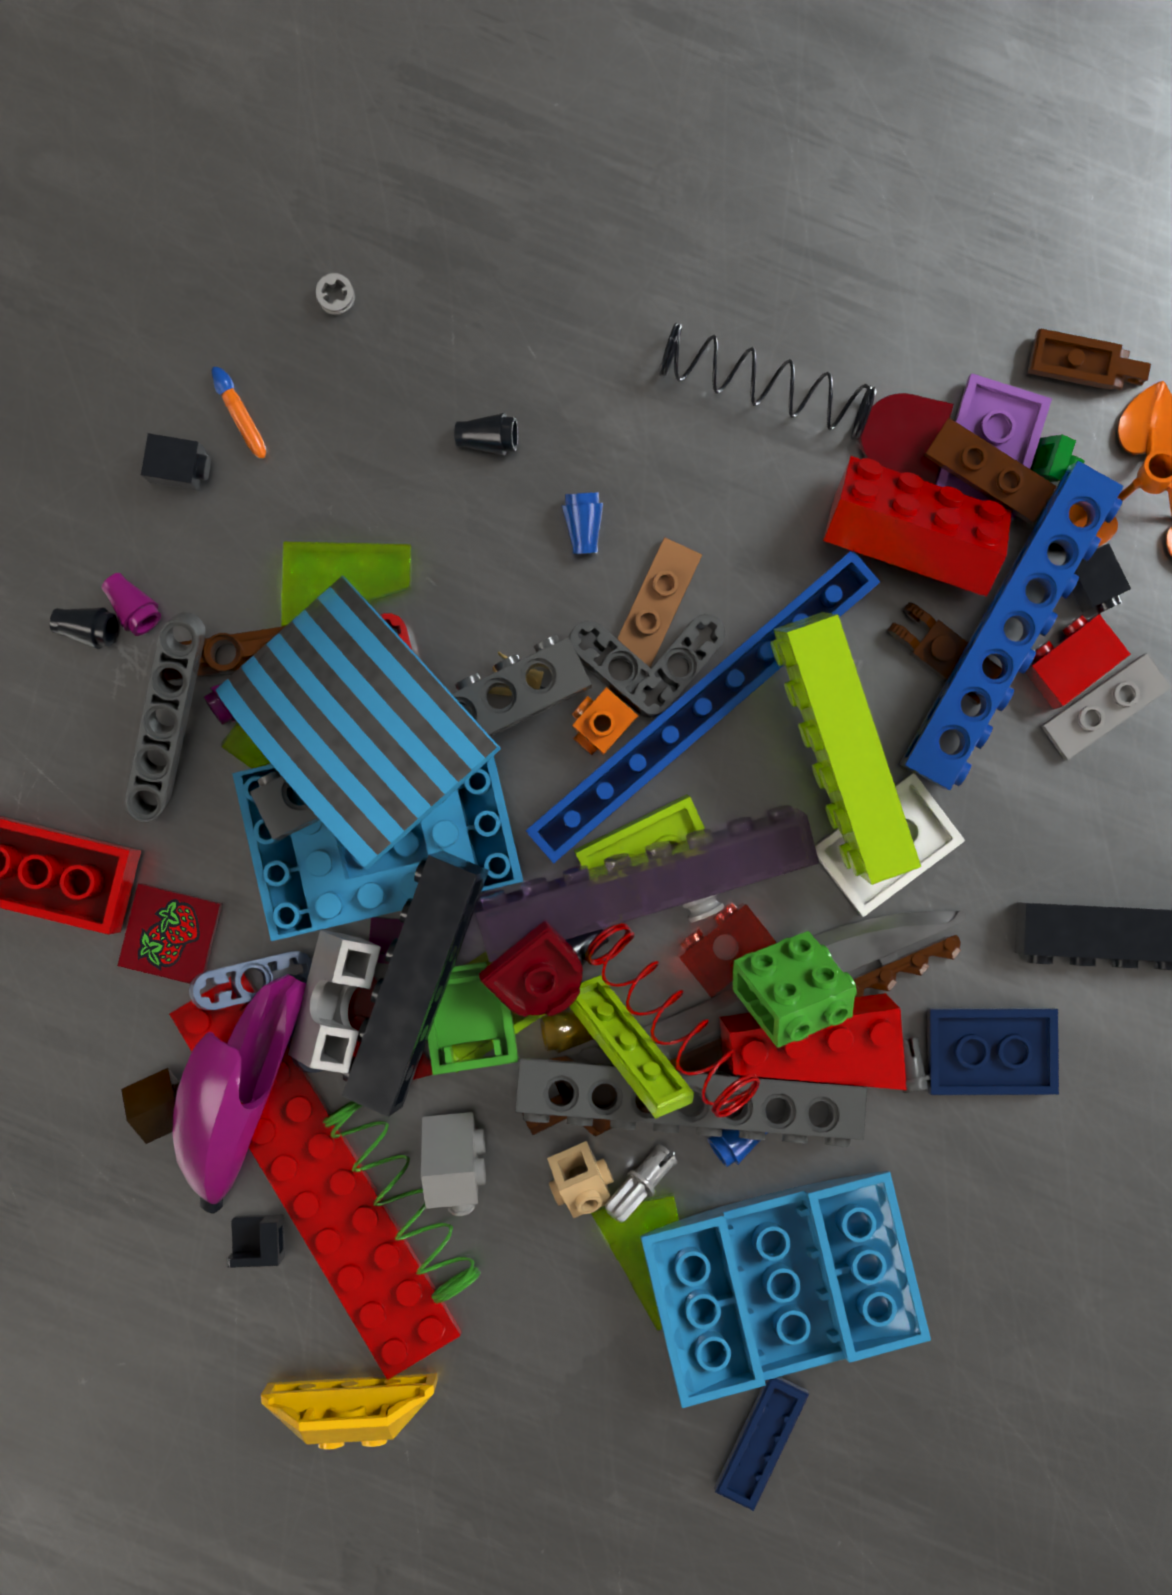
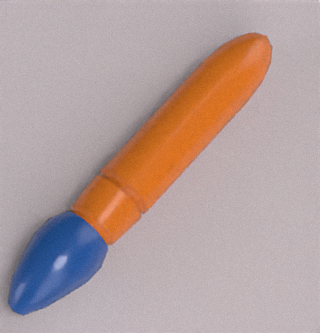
M213 367L211 371L216 392L222 396L227 410L251 452L256 457L263 459L266 456L264 441L239 395L234 390V383L231 377L222 368Z

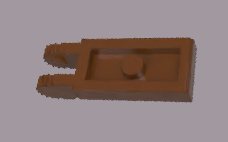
M908 602L903 611L911 620L918 623L928 632L919 641L904 626L898 625L895 622L888 628V632L911 651V656L946 682L968 642L939 619L935 621L929 613L918 605ZM988 657L984 659L982 664L984 674L990 679L997 678L1002 668ZM968 692L964 695L973 704L980 705V699L976 694Z

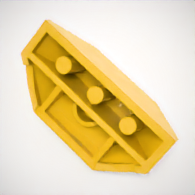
M437 1373L396 1375L389 1380L385 1376L267 1383L261 1393V1404L305 1444H318V1447L321 1449H336L344 1446V1442L361 1441L362 1446L376 1447L386 1444L387 1440H393L435 1392Z

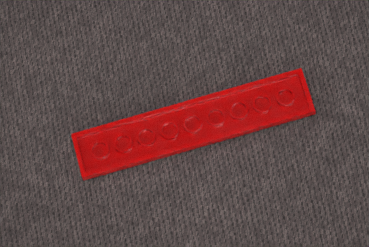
M245 970L241 977L242 987L247 992L255 993L258 990ZM229 977L230 982L217 984L201 994V997H209L211 1003L215 1002L214 996L217 993L232 990L231 999L236 998L237 995L233 991L231 977ZM191 1000L169 1013L192 1052L196 1044L208 1032H212L219 1040L227 1044L250 1001L217 1010H203L198 1008ZM287 1045L249 1149L386 1379L389 1380L460 1337L462 1331L444 1302L434 1303L432 1294L437 1289L428 1274H416L417 1269L422 1264L407 1239L395 1240L396 1234L401 1229L386 1204L381 1206L373 1205L379 1192L365 1170L360 1172L352 1171V1167L358 1160V1157L346 1137L340 1135L339 1138H332L330 1136L337 1123L328 1128L322 1123L326 1117H330L331 1112L307 1072L300 1070L294 1064L292 1057L288 1055L289 1047ZM339 1128L335 1134H340L342 1132Z

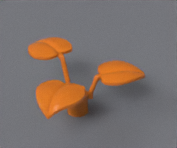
M1160 381L1135 397L1119 420L1117 435L1122 448L1133 455L1146 453V459L1137 472V478L1117 498L1124 501L1139 488L1150 494H1160L1166 490L1169 496L1172 517V394L1166 383ZM1072 505L1069 510L1070 521L1077 527H1084L1087 522L1086 511L1078 505ZM1116 517L1110 523L1104 521L1096 534L1097 537L1101 538L1098 547L1107 543L1117 532L1118 521ZM1172 527L1166 534V546L1171 557Z

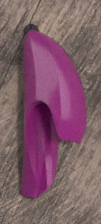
M287 974L264 985L244 1010L228 1043L222 1042L212 1032H208L196 1044L183 1071L173 1111V1144L177 1163L188 1185L200 1196V1207L208 1213L214 1214L223 1207V1198L232 1188L241 1169L299 1014L307 983L305 977Z

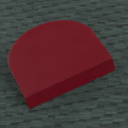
M908 393L892 394L882 398L872 406L864 431L859 438V445L865 458L873 459L883 467L900 473L910 472L916 474L924 481L935 484L939 466L924 457L946 420L951 418L954 404Z
M544 920L479 973L481 982L512 1012L524 1017L547 1014L549 1017L567 1009L579 996L583 967L572 946Z

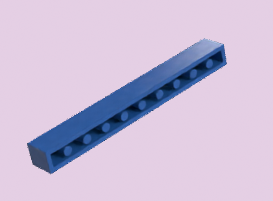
M850 551L526 830L527 834L554 864L784 666L777 664L771 648V641L776 640L773 629L821 612L838 614L840 618L880 583L879 579L854 551Z

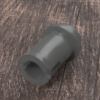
M918 1037L903 1040L907 1090H903V1093L928 1088L927 1080L930 1079V1074H925Z

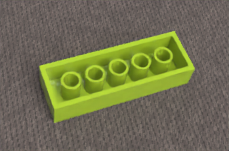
M821 612L773 629L776 640L771 641V648L779 666L784 665L787 669L790 681L784 683L786 693L792 707L798 706L804 722L798 724L800 735L806 748L811 747L815 753L817 763L812 764V770L819 788H825L829 795L831 803L825 805L826 812L833 829L838 828L843 836L845 843L839 845V850L846 868H852L855 876L860 875L871 885L921 868L922 866L839 615Z

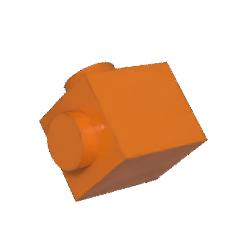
M606 687L595 700L587 696L572 713V716L577 719L572 725V728L577 732L573 739L591 756L596 750L604 756L635 722L638 715Z

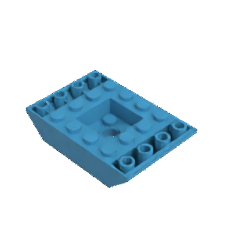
M494 756L368 870L357 861L321 820L281 840H273L250 791L259 788L260 785L257 780L276 771L275 767L270 764L232 773L271 941L402 911L406 901L409 898H413L418 883L414 881V876L419 863L424 857L427 858L429 854L439 851H445L488 869L489 872L482 891L524 882ZM292 790L293 800L300 806L305 805L306 803Z

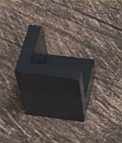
M283 1214L235 1216L232 1219V1253L227 1258V1267L279 1266L285 1257Z

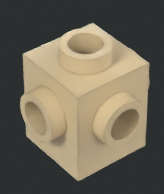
M587 1141L547 1158L555 1179L549 1182L558 1206L566 1204L573 1218L597 1211L611 1198L607 1187L608 1184L614 1182L611 1172L604 1158L596 1160Z

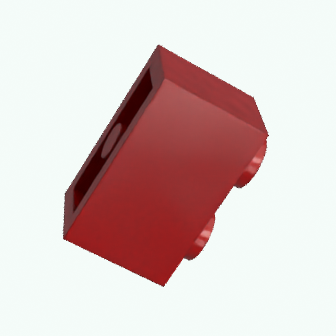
M1082 614L1062 629L1066 636L1053 646L1048 640L1034 650L1036 655L1025 673L1053 709L1065 706L1131 655L1100 614L1086 619Z

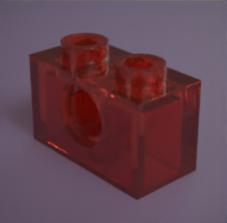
M731 902L713 916L717 924L704 934L700 929H697L679 944L683 951L677 956L711 998L733 981L734 960L741 958L747 953L756 952L777 943L745 903L736 907ZM724 934L731 935L736 942L734 953L728 958L717 957L713 951L715 939Z

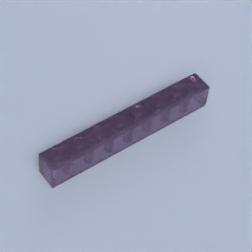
M792 805L778 806L768 810V816L752 821L751 817H742L729 821L726 824L727 828L712 833L710 829L691 832L686 835L687 840L672 845H670L669 841L653 843L645 847V853L629 857L628 853L616 854L604 859V865L588 869L586 865L572 867L563 872V877L547 881L544 877L535 878L521 884L522 889L507 894H505L504 890L485 893L480 896V902H477L474 914L489 962L495 961L544 920L566 940L819 864L808 816L798 808H792Z

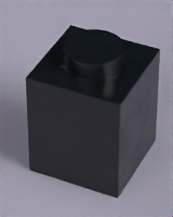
M148 433L141 476L152 484L200 491L201 480L206 481L208 479L211 459L209 455H206L207 450L198 441Z
M1109 543L1097 548L1088 561L1082 559L1074 573L1079 576V580L1072 592L1082 612L1095 607L1097 613L1100 614L1121 604L1119 595L1131 589Z

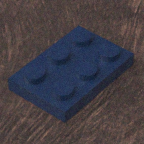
M927 1008L928 1074H930L928 1093L930 1095H1059L1057 1008Z

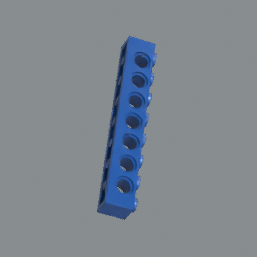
M1076 461L1068 466L899 763L900 765L946 790H951L954 784L960 786L972 766V764L967 762L975 747L981 749L993 730V726L988 723L996 709L1002 712L1013 696L1015 689L1011 688L1010 685L1018 672L1024 674L1032 663L1036 651L1031 648L1039 634L1046 636L1052 628L1058 615L1053 612L1060 597L1066 599L1076 586L1079 576L1074 573L1081 560L1088 561L1096 551L1101 541V538L1097 537L1096 534L1104 521L1110 523L1120 509L1123 501L1117 497L1123 489V485L1080 461ZM1072 505H1078L1086 511L1087 522L1084 527H1077L1070 521L1069 510ZM1051 543H1058L1064 548L1066 558L1062 565H1055L1049 560L1047 550ZM1030 580L1038 581L1044 588V598L1039 604L1031 602L1026 596L1025 589ZM1010 617L1018 619L1023 626V634L1018 641L1008 639L1004 633V624ZM988 655L996 656L1002 664V671L995 679L988 678L982 669L983 661ZM968 692L976 694L981 702L979 712L972 717L964 714L961 709V700ZM949 729L957 733L960 741L958 749L952 754L944 753L939 745L940 736Z

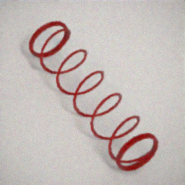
M623 923L612 925L603 930L589 944L585 953V960L590 965L603 964L602 980L606 985L620 987L632 984L626 998V1009L630 1014L643 1016L657 1012L651 1027V1039L654 1043L672 1045L683 1041L676 1058V1069L680 1074L697 1075L711 1070L704 1081L702 1100L705 1104L713 1106L712 1112L716 1117H726L739 1110L758 1090L760 1085L759 1078L755 1074L745 1075L724 1089L715 1102L708 1101L705 1097L708 1082L717 1068L728 1060L735 1050H729L716 1063L704 1069L693 1072L683 1071L679 1060L686 1044L692 1036L707 1026L709 1020L701 1021L689 1034L679 1039L668 1042L659 1041L654 1034L655 1025L664 1009L676 1002L683 995L684 991H676L662 1006L647 1012L633 1011L629 1000L635 985L639 980L653 972L659 965V961L651 962L636 978L617 984L609 982L605 976L608 961L624 949L634 938L635 933L631 932L630 927ZM626 930L624 936L608 953L599 958L591 959L594 950L607 937L617 931ZM752 1082L751 1086L747 1090L733 1098L728 1099L738 1089ZM734 1102L728 1107L719 1110L722 1105Z

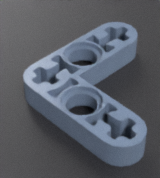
M291 951L198 974L192 980L189 987V996L192 1003L203 1010H217L249 1002L257 992L250 993L242 987L241 977L245 970L249 968L257 969L263 976V987L273 981V974L267 965L269 962L273 963L272 971L289 967V959L292 958L295 965L301 964L303 967V972L297 974V976L305 977L307 980L312 960L305 953ZM226 973H232L231 986L237 995L236 998L231 999L232 990L215 994V1002L211 1003L209 997H201L200 989L206 987V979L210 978L211 983L214 985L230 982ZM295 1022V1025H294L292 1034H291L290 1039H289V1042H288V1047H289V1049H290V1045H291V1041H292L294 1029H295V1026H296V1022ZM292 1058L294 1064L304 1072L317 1073L323 1071L309 1068Z

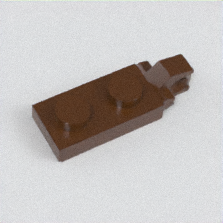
M1041 328L1035 334L1028 373L1108 390H1121L1124 383L1142 386L1145 381H1148L1151 363L1129 359L1130 351L1122 349V344Z

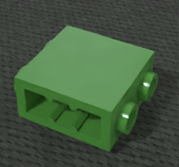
M809 931L791 938H785L779 943L756 952L747 953L741 958L734 960L733 991L777 1048L793 1041L803 1040L812 1033L831 1025H839L846 1019L853 1017L854 998L857 994L853 978L849 973L843 972L832 959L828 948L823 944L820 945Z

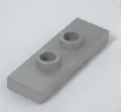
M1146 653L1044 723L1041 728L1066 761L1172 687L1148 653Z

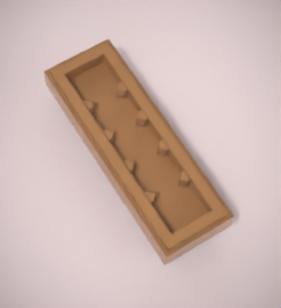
M665 537L617 638L650 668L702 557V554Z

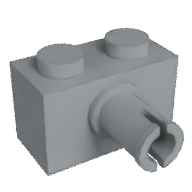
M473 1112L422 1117L421 1182L426 1209L448 1207V1211L452 1215L465 1216L474 1210V1204H478V1185H486L484 1158L478 1159V1155H485V1137L483 1129H475Z

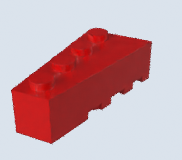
M886 993L855 997L853 1017L846 1019L839 1025H831L808 1035L803 1040L793 1041L779 1048L775 1046L751 1013L719 1017L723 1055L731 1049L735 1050L734 1054L726 1060L734 1075L745 1076L755 1074L757 1077L907 1090L901 1008Z

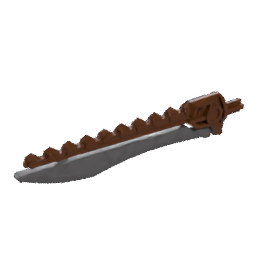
M963 911L899 913L847 924L813 937L820 945L823 944L828 948L832 959L843 972L848 973L879 960L881 966L853 978L857 989L855 997L864 996V989L866 988L889 992L897 983L895 980L896 973L898 972L922 976L929 967L927 964L929 961L928 957L930 956L954 960L961 951L959 949L961 942L957 935L944 937L900 958H897L895 952L964 922L966 914ZM732 987L704 1003L657 1022L654 1034L659 1041H673L689 1034L701 1021L708 1019L709 1023L707 1026L692 1036L689 1040L691 1042L721 1029L719 1017L750 1012L734 993ZM652 1024L643 1027L650 1038ZM721 1036L683 1052L679 1060L683 1071H698L716 1063L723 1056ZM683 1041L672 1045H656L664 1054L680 1047ZM598 1044L582 1049L576 1060L567 1055L548 1059L596 1064L610 1062V1059ZM677 1055L668 1059L675 1069ZM725 1061L717 1070L728 1072L730 1068ZM565 1080L555 1081L554 1083L559 1094L550 1098V1100L555 1104H564L572 1096V1086ZM600 1084L592 1092V1101L597 1107H608L615 1100V1090L610 1084ZM636 1095L635 1103L637 1108L641 1111H648L647 1107ZM550 1115L548 1123L525 1122L532 1135H535L566 1120L567 1116ZM593 1118V1126H583L595 1137L612 1129L610 1127V1120Z

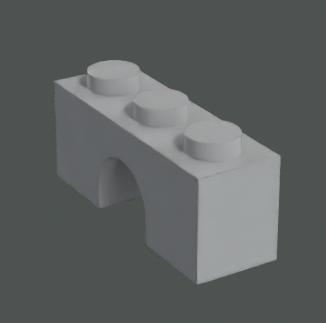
M320 929L288 1053L289 1056L309 1068L349 1073L359 1031L352 1028L349 1023V1002L353 992L358 987L370 989L381 949L380 946L358 936Z

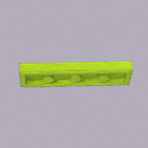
M599 975L581 982L579 996L569 1006L654 1118H659L693 1103V1090L634 1016L626 1009V1006L610 986L605 984L602 976Z

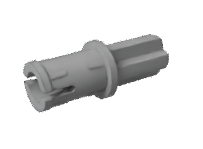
M657 1144L635 1171H628V1179L605 1204L607 1213L620 1223L624 1222L646 1196L652 1197L655 1194L654 1187L677 1164L674 1155H671L669 1158L666 1157L670 1153L668 1149Z

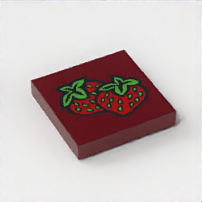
M138 883L117 966L191 984L198 974L206 972L223 903Z

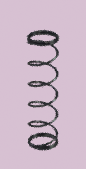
M675 323L673 325L660 365V376H667L674 357L675 377L678 382L684 380L690 374L708 344L714 339L712 385L716 394L726 388L745 357L752 351L750 397L753 406L761 403L779 374L789 363L791 378L788 407L791 419L801 412L825 376H828L829 379L827 427L829 431L838 425L858 393L863 388H866L851 434L852 438L856 437L857 440L861 437L876 395L875 387L872 388L871 385L868 386L867 384L860 386L850 397L831 426L833 380L829 372L822 374L816 380L797 411L793 414L795 368L791 359L785 361L779 367L760 398L755 402L756 351L753 347L747 349L742 354L724 384L717 390V337L712 335L705 341L690 367L679 378L678 358L682 324L678 325V323Z

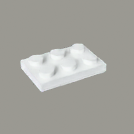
M915 773L908 775L896 784L895 788L922 866L921 868L871 885L860 875L855 876L852 868H846L839 850V845L845 842L838 828L811 848V851L861 917L866 916L965 841Z

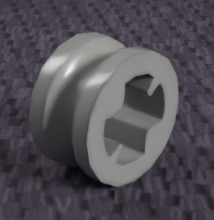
M329 273L318 281L315 289L316 298L324 311L333 315H339L347 312L352 307L355 299L354 290L351 282L344 275ZM338 284L344 287L342 292L343 295H346V298L343 301L336 299L333 304L328 303L329 297L325 290L328 287L335 289Z
M716 888L702 891L681 902L684 908L690 910V915L688 916L690 923L710 917L725 908L722 902L716 900V895L718 894Z

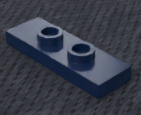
M782 1377L765 1380L766 1386H762L714 1486L715 1493L754 1511L809 1396L808 1390Z

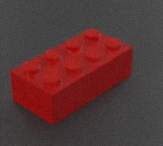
M850 456L833 499L823 541L987 597L1007 556L1012 511L1005 509L995 501H982L967 496L957 488L951 486L941 487L924 481L916 474L910 472L900 473L883 467L873 459H860Z
M0 816V908L107 935L121 933L141 850Z

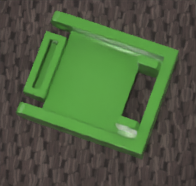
M487 961L454 966L428 1036L433 1075L519 1062L512 1011L481 982L479 973L488 966ZM493 1039L495 1055L454 1061L452 1045Z

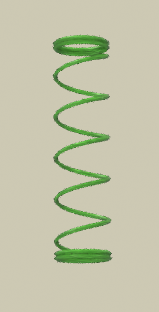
M354 1101L345 1104L330 1114L329 1118L326 1117L322 1123L327 1128L339 1122L331 1132L330 1136L332 1138H339L340 1135L345 1136L377 1125L385 1126L377 1140L355 1162L352 1167L353 1172H360L361 1170L363 1171L397 1159H406L407 1162L403 1169L374 1200V1206H381L413 1194L423 1193V1189L413 1190L379 1202L407 1170L410 1163L409 1156H392L357 1168L387 1133L389 1127L387 1122H372L341 1132L340 1134H335L342 1124L356 1110L362 1107V1105ZM424 1203L417 1213L396 1234L395 1240H403L421 1232L444 1226L449 1228V1233L440 1246L417 1269L416 1274L421 1275L458 1261L467 1260L471 1263L470 1268L445 1282L432 1294L434 1303H442L471 1285L480 1276L481 1271L478 1270V1267L474 1266L475 1261L468 1257L450 1259L424 1269L447 1244L453 1231L451 1224L438 1223L402 1235L426 1208Z

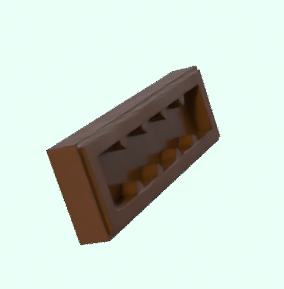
M951 418L946 420L924 457L991 500L1001 504L1005 509L1011 510L1013 514L1030 525L1035 522L1057 487Z

